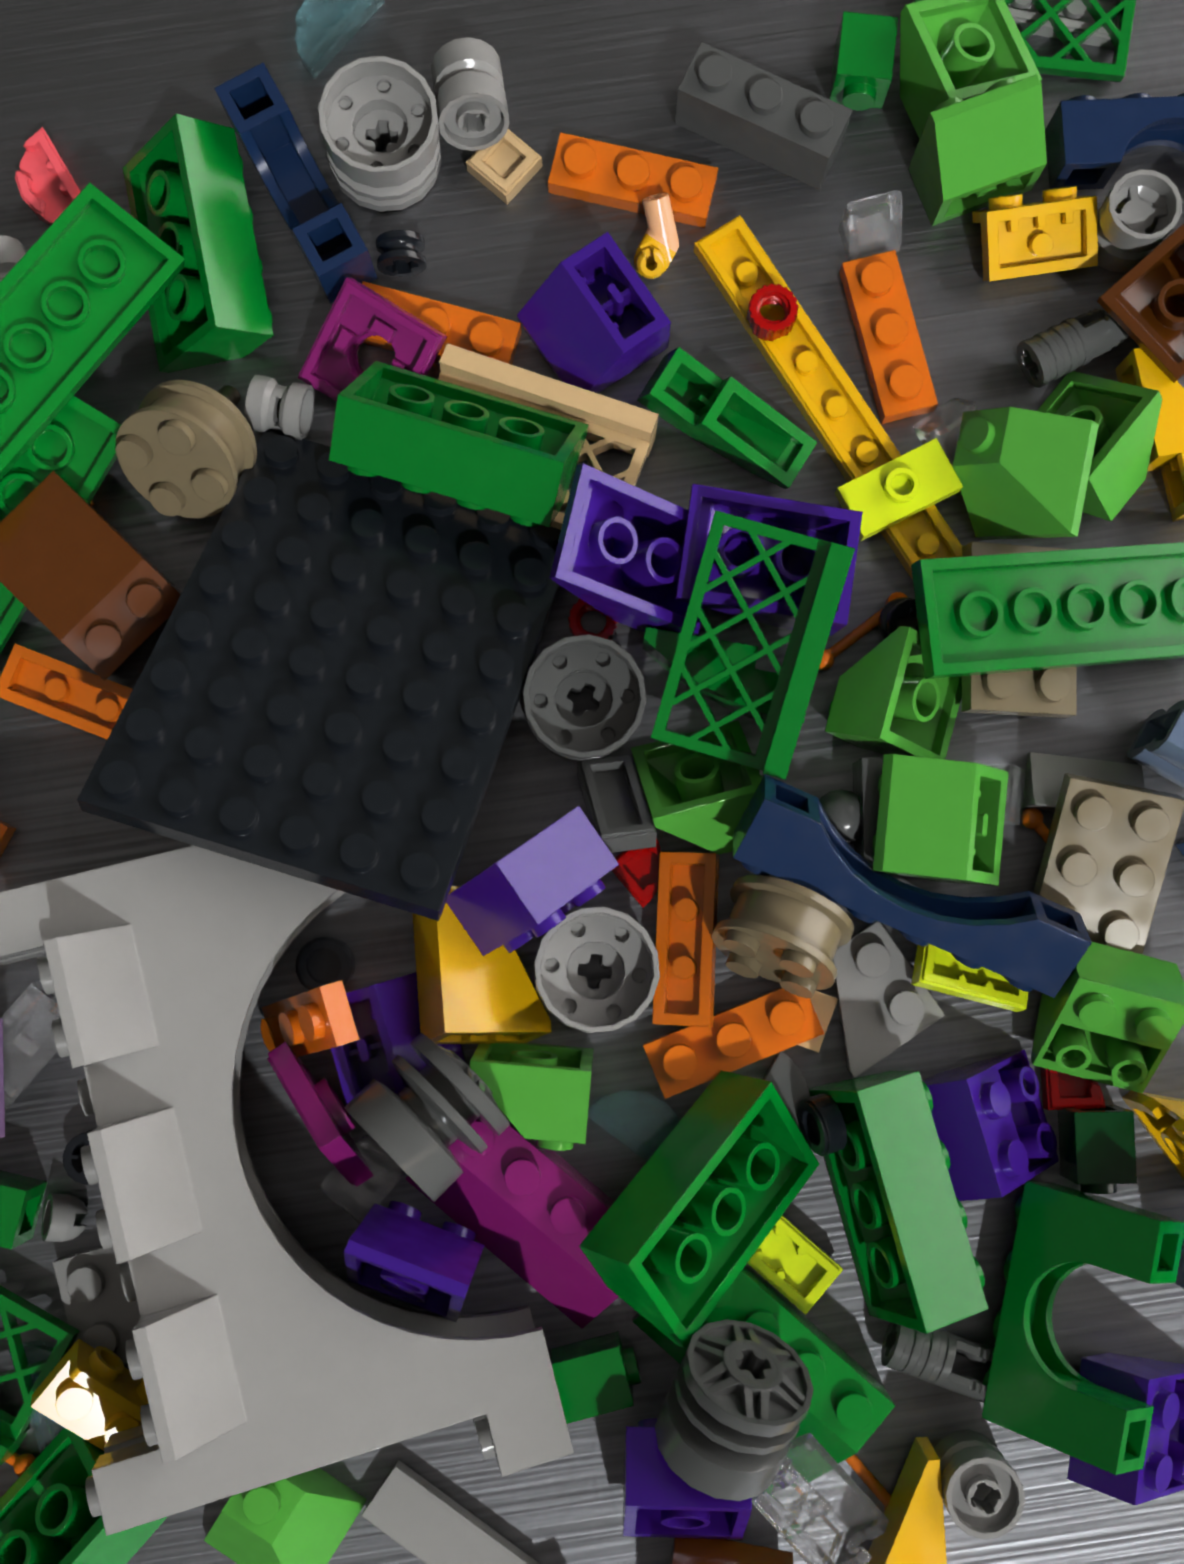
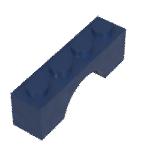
M264 62L215 87L214 89L232 127L329 303L331 304L335 301L346 277L353 278L361 284L363 281L371 283L378 279L367 247L343 204L338 202L325 181L298 129L288 105Z
M1134 93L1119 99H1096L1091 95H1081L1067 101H1061L1045 129L1049 189L1077 186V190L1104 189L1120 165L1123 156L1138 148L1157 145L1175 148L1184 152V93L1169 97H1151L1146 93Z

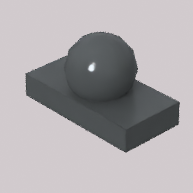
M633 755L577 761V777L586 806L588 820L610 852L656 847L657 831Z
M882 757L860 758L852 764L853 792L843 789L829 791L819 799L830 822L847 844L854 843V850L872 866L874 862L873 838L877 830L880 799L878 783L883 767Z

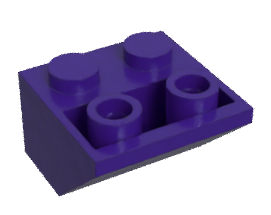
M608 232L561 261L517 314V320L521 322L522 327L559 381L595 393H600L666 350L669 346L670 320Z
M416 972L346 993L360 1040L331 1048L346 1105L373 1079L383 1083L398 1094L406 1086L392 1063V1060L398 1054L418 1072L426 1066L410 1045V1042L420 1034ZM437 1044L453 1051L467 1064L461 1044Z
M1025 1049L940 1072L923 1080L932 1095L933 1110L931 1113L938 1137L944 1143L950 1157V1168L948 1171L955 1195L959 1201L1004 1197L1059 1161L1056 1152V1136L1052 1127L1047 1123L1039 1097L1038 1077L1030 1067Z
M1116 1353L1081 1357L1080 1375L1097 1385L1154 1406L1143 1469L1114 1475L1070 1456L1067 1479L1132 1505L1145 1503L1184 1490V1364Z

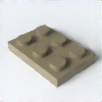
M972 541L962 547V557L1072 549ZM1077 667L962 676L961 712L1053 718L1076 716Z
M1065 773L1033 893L1080 913L1091 941L1143 954L1183 813L1184 798L1177 794Z

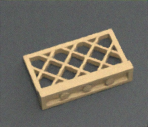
M448 343L446 344L439 361L441 371L438 377L439 380L589 424L577 464L587 460L589 466L602 471L595 457L596 455L612 448L632 454L633 458L629 468L613 477L636 486L646 457L649 458L656 439L659 414ZM587 440H590V441H593V442H596V443H593V444L589 445V443H588ZM569 490L551 527L560 530L562 528L565 513L561 511L567 508L570 495Z

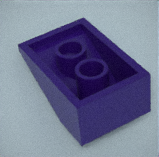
M578 464L549 579L618 623L644 633L646 627L681 633L689 603L676 600L675 595L688 510L587 464ZM699 618L696 623L694 634L699 633L701 621Z
M692 484L675 595L676 600L690 602L716 510L855 548L829 636L834 635L848 624L863 512ZM724 526L718 552L730 572L760 555L748 532ZM758 535L766 551L781 543V541ZM791 544L770 556L786 588L809 575L816 551ZM715 560L708 583L723 575ZM764 560L733 577L749 608L780 592ZM727 581L709 590L704 595L701 607L734 616L743 612ZM806 585L790 593L798 609ZM784 597L753 614L757 622L778 628L792 630L795 623V617Z
M390 1201L387 1208L374 1203L348 1240L344 1250L348 1281L457 1322L485 1245L474 1241L476 1237L474 1231L459 1224L445 1221L441 1229L421 1221L422 1213L407 1204Z

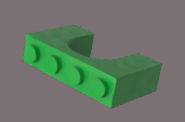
M1027 1181L1024 1191L1020 1194L1015 1206V1219L1018 1224L1013 1249L1008 1254L1004 1265V1277L1007 1283L1003 1305L998 1311L993 1324V1335L996 1342L992 1364L987 1370L982 1383L987 1386L982 1418L1114 1475L1143 1469L1154 1406L1097 1385L1082 1377L1070 1366L1061 1353L1054 1335L1052 1324L1053 1303L1064 1279L1075 1269L1086 1264H1091L1148 1284L1176 1283L1184 1239V1221L1090 1193H1084L1056 1183Z

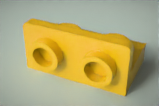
M1077 186L1043 190V201L1023 204L1022 194L988 198L989 209L972 211L973 223H981L983 281L991 282L1098 266L1097 196H1077Z
M81 1339L74 1343L34 1391L31 1399V1408L103 1451L111 1434L142 1425L140 1409L142 1405L149 1404L143 1378L133 1380L129 1369L124 1367L122 1360L113 1351L103 1346L93 1348Z

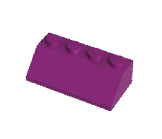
M477 1119L471 1127L487 1144L488 1148L480 1154L469 1148L459 1139L449 1147L458 1160L463 1174L435 1202L409 1176L405 1179L457 1224L474 1231L477 1241L485 1245L490 1252L583 1329L619 1297L606 1286L579 1247L614 1201L554 1150L539 1147L538 1140L525 1139L510 1121V1126L498 1136L482 1121Z

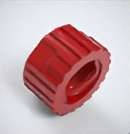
M780 284L763 285L761 289L756 290V293L752 295L746 317L753 331L752 334L756 335L759 339L771 342L783 336H788V333L792 331L799 308L796 303L797 298L793 296L792 291H789L787 287H783ZM769 304L779 305L784 309L785 317L783 320H767L761 315L760 309Z
M582 599L573 604V608L569 612L570 617H568L572 636L590 634L608 640L614 638V635L617 633L616 624L618 622L604 615L606 617L604 629L597 634L587 632L580 624L581 617L588 611H600Z

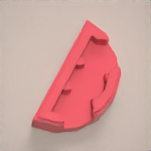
M41 127L26 140L23 146L26 151L20 161L19 171L15 172V180L20 196L42 222L52 225L80 194L81 190L45 129Z

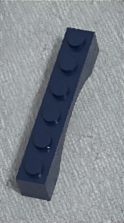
M764 774L734 830L733 858L739 860L750 872L764 876L771 874L780 879L811 889L827 899L846 907L853 916L864 922L875 923L879 921L899 930L906 939L917 945H934L950 952L963 965L973 969H980L981 967L1002 975L1014 987L1026 992H1031L1034 989L1055 998L1092 943L1080 913L1030 891L1003 896L961 897L930 892L903 883L884 872L873 871V866L852 849L832 825L818 797Z

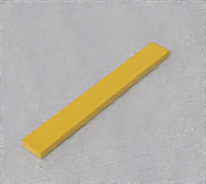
M741 215L695 242L694 253L847 483L901 456L798 300L796 302L799 306L797 318L788 336H783L771 342L759 339L756 335L752 334L753 331L746 317L752 295L756 293V290L761 289L763 285L769 286L770 284H780L783 287H787L789 291L791 290ZM769 304L760 309L761 315L767 320H783L785 317L784 309L779 305ZM935 505L881 531V534L912 581L911 564L920 559L962 557L963 546Z

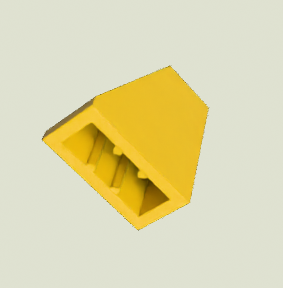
M451 886L449 894L460 886ZM445 903L439 921L412 913L420 1033L426 1035L435 1044L527 1043L552 1032L551 1020L516 950L508 953L504 945L483 956L447 903Z

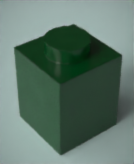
M1105 1105L1106 1108L1077 1109L1071 1107L1058 1110L1060 1175L1076 1184H1080L1081 1192L1091 1194H1113L1117 1192V1184H1137L1134 1111L1117 1105Z

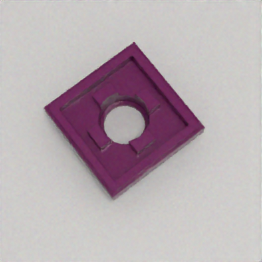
M346 277L297 378L308 385H312L313 388L337 402L338 394L364 372L359 363L358 352L360 345L365 339L376 335L383 337L388 343L392 344L395 350V359H393L392 366L427 376L447 336L355 279Z
M286 1042L267 1053L269 1056L267 1060L320 1151L352 1186L358 1187L373 1177L374 1174L349 1132L356 1128V1125L349 1116V1113L344 1109V1104L327 1079L323 1078L318 1082Z

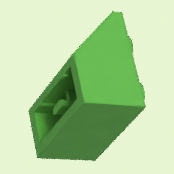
M1038 74L1018 81L1014 78L1000 80L980 95L963 100L961 97L950 98L940 103L930 112L908 170L931 226L989 206L988 198L1022 194L1033 189L1047 164L1042 84Z
M884 754L882 774L878 783L880 799L877 830L873 838V871L936 882L999 886L1009 772L974 762Z
M1091 941V945L1056 997L1053 998L1044 993L1041 995L1031 1053L1032 1065L1143 1093L1184 1024V982L1176 963Z

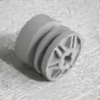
M386 56L361 57L339 68L324 86L318 112L320 130L324 146L327 150L331 173L341 191L359 206L379 212L403 210L421 201L435 185L442 163L436 99L425 78L406 62ZM382 145H387L386 152H381Z
M608 907L580 908L566 915L562 922L549 930L542 938L534 962L535 990L546 1011L562 1025L585 1033L615 1031L636 1020L652 1002L660 978L658 951L647 930L628 914ZM591 957L600 958V967L609 969L608 979L605 978L598 981L596 989L587 987V978L578 975V966H586Z

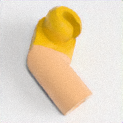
M669 193L651 195L642 200L648 229L636 249L634 266L636 271L647 279L660 277L668 268L679 248V239Z

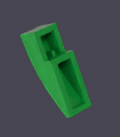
M677 347L663 357L637 398V401L652 412L659 414V417L697 442L783 489L790 488L817 444L816 440L730 376L722 380L680 347Z
M650 627L645 629L643 649L668 672H670L680 633ZM693 635L692 640L699 636ZM710 638L689 649L685 664L696 684L726 669ZM720 640L733 665L758 651V646ZM756 660L737 670L753 701L774 690L778 680L776 672L755 669ZM682 675L680 681L688 686L685 678ZM730 675L701 690L704 697L728 710L735 711L746 705ZM771 700L757 707L764 722ZM750 711L743 714L744 716L754 719Z

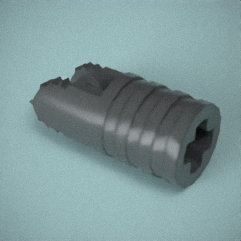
M1090 310L1088 313H1083L1075 318H1067L1060 324L1053 325L1046 331L1039 332L1032 338L1021 341L1017 345L1018 362L1030 384L1036 388H1041L1050 381H1055L1064 374H1069L1078 367L1089 364L1092 359L1110 351L1112 347H1117L1120 343L1122 344L1128 338V334L1111 316L1106 315L1104 310Z
M890 1322L883 1340L881 1362L882 1365L984 1403L987 1386L976 1379L952 1373L951 1370L956 1354L979 1364H992L994 1349L941 1329L925 1334Z

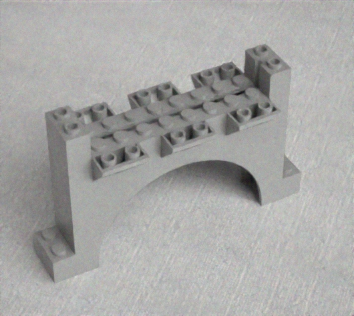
M194 845L0 892V965L46 955L38 958L37 965L46 995L55 993L60 1013L59 1019L52 1020V1033L57 1052L61 1058L70 1057L72 1068L80 1066L84 1068L86 1078L77 1081L79 1100L84 1115L86 1117L90 1115L95 1116L97 1128L87 1133L89 1145L81 1147V1160L88 1184L98 1183L104 1209L96 1211L98 1236L104 1250L113 1248L117 1264L128 1261L120 1265L122 1288L127 1302L137 1300L140 1312V1319L132 1330L134 1338L126 1340L125 1350L131 1377L133 1380L143 1378L149 1404L141 1406L142 1425L110 1435L103 1448L104 1454L99 1455L91 1470L92 1476L86 1478V1497L91 1515L93 1517L102 1515L105 1533L108 1536L473 1419L484 1460L496 1457L502 1477L574 1454L542 1327L535 1328L529 1305L498 1313L459 1315L457 1322L433 1313L407 1309L382 1301L351 1286L327 1270L311 1256L284 1226L268 1201L254 1170L246 1144L241 1115L240 1079L243 1050L249 1024L259 996L269 976L289 945L313 918L346 892Z

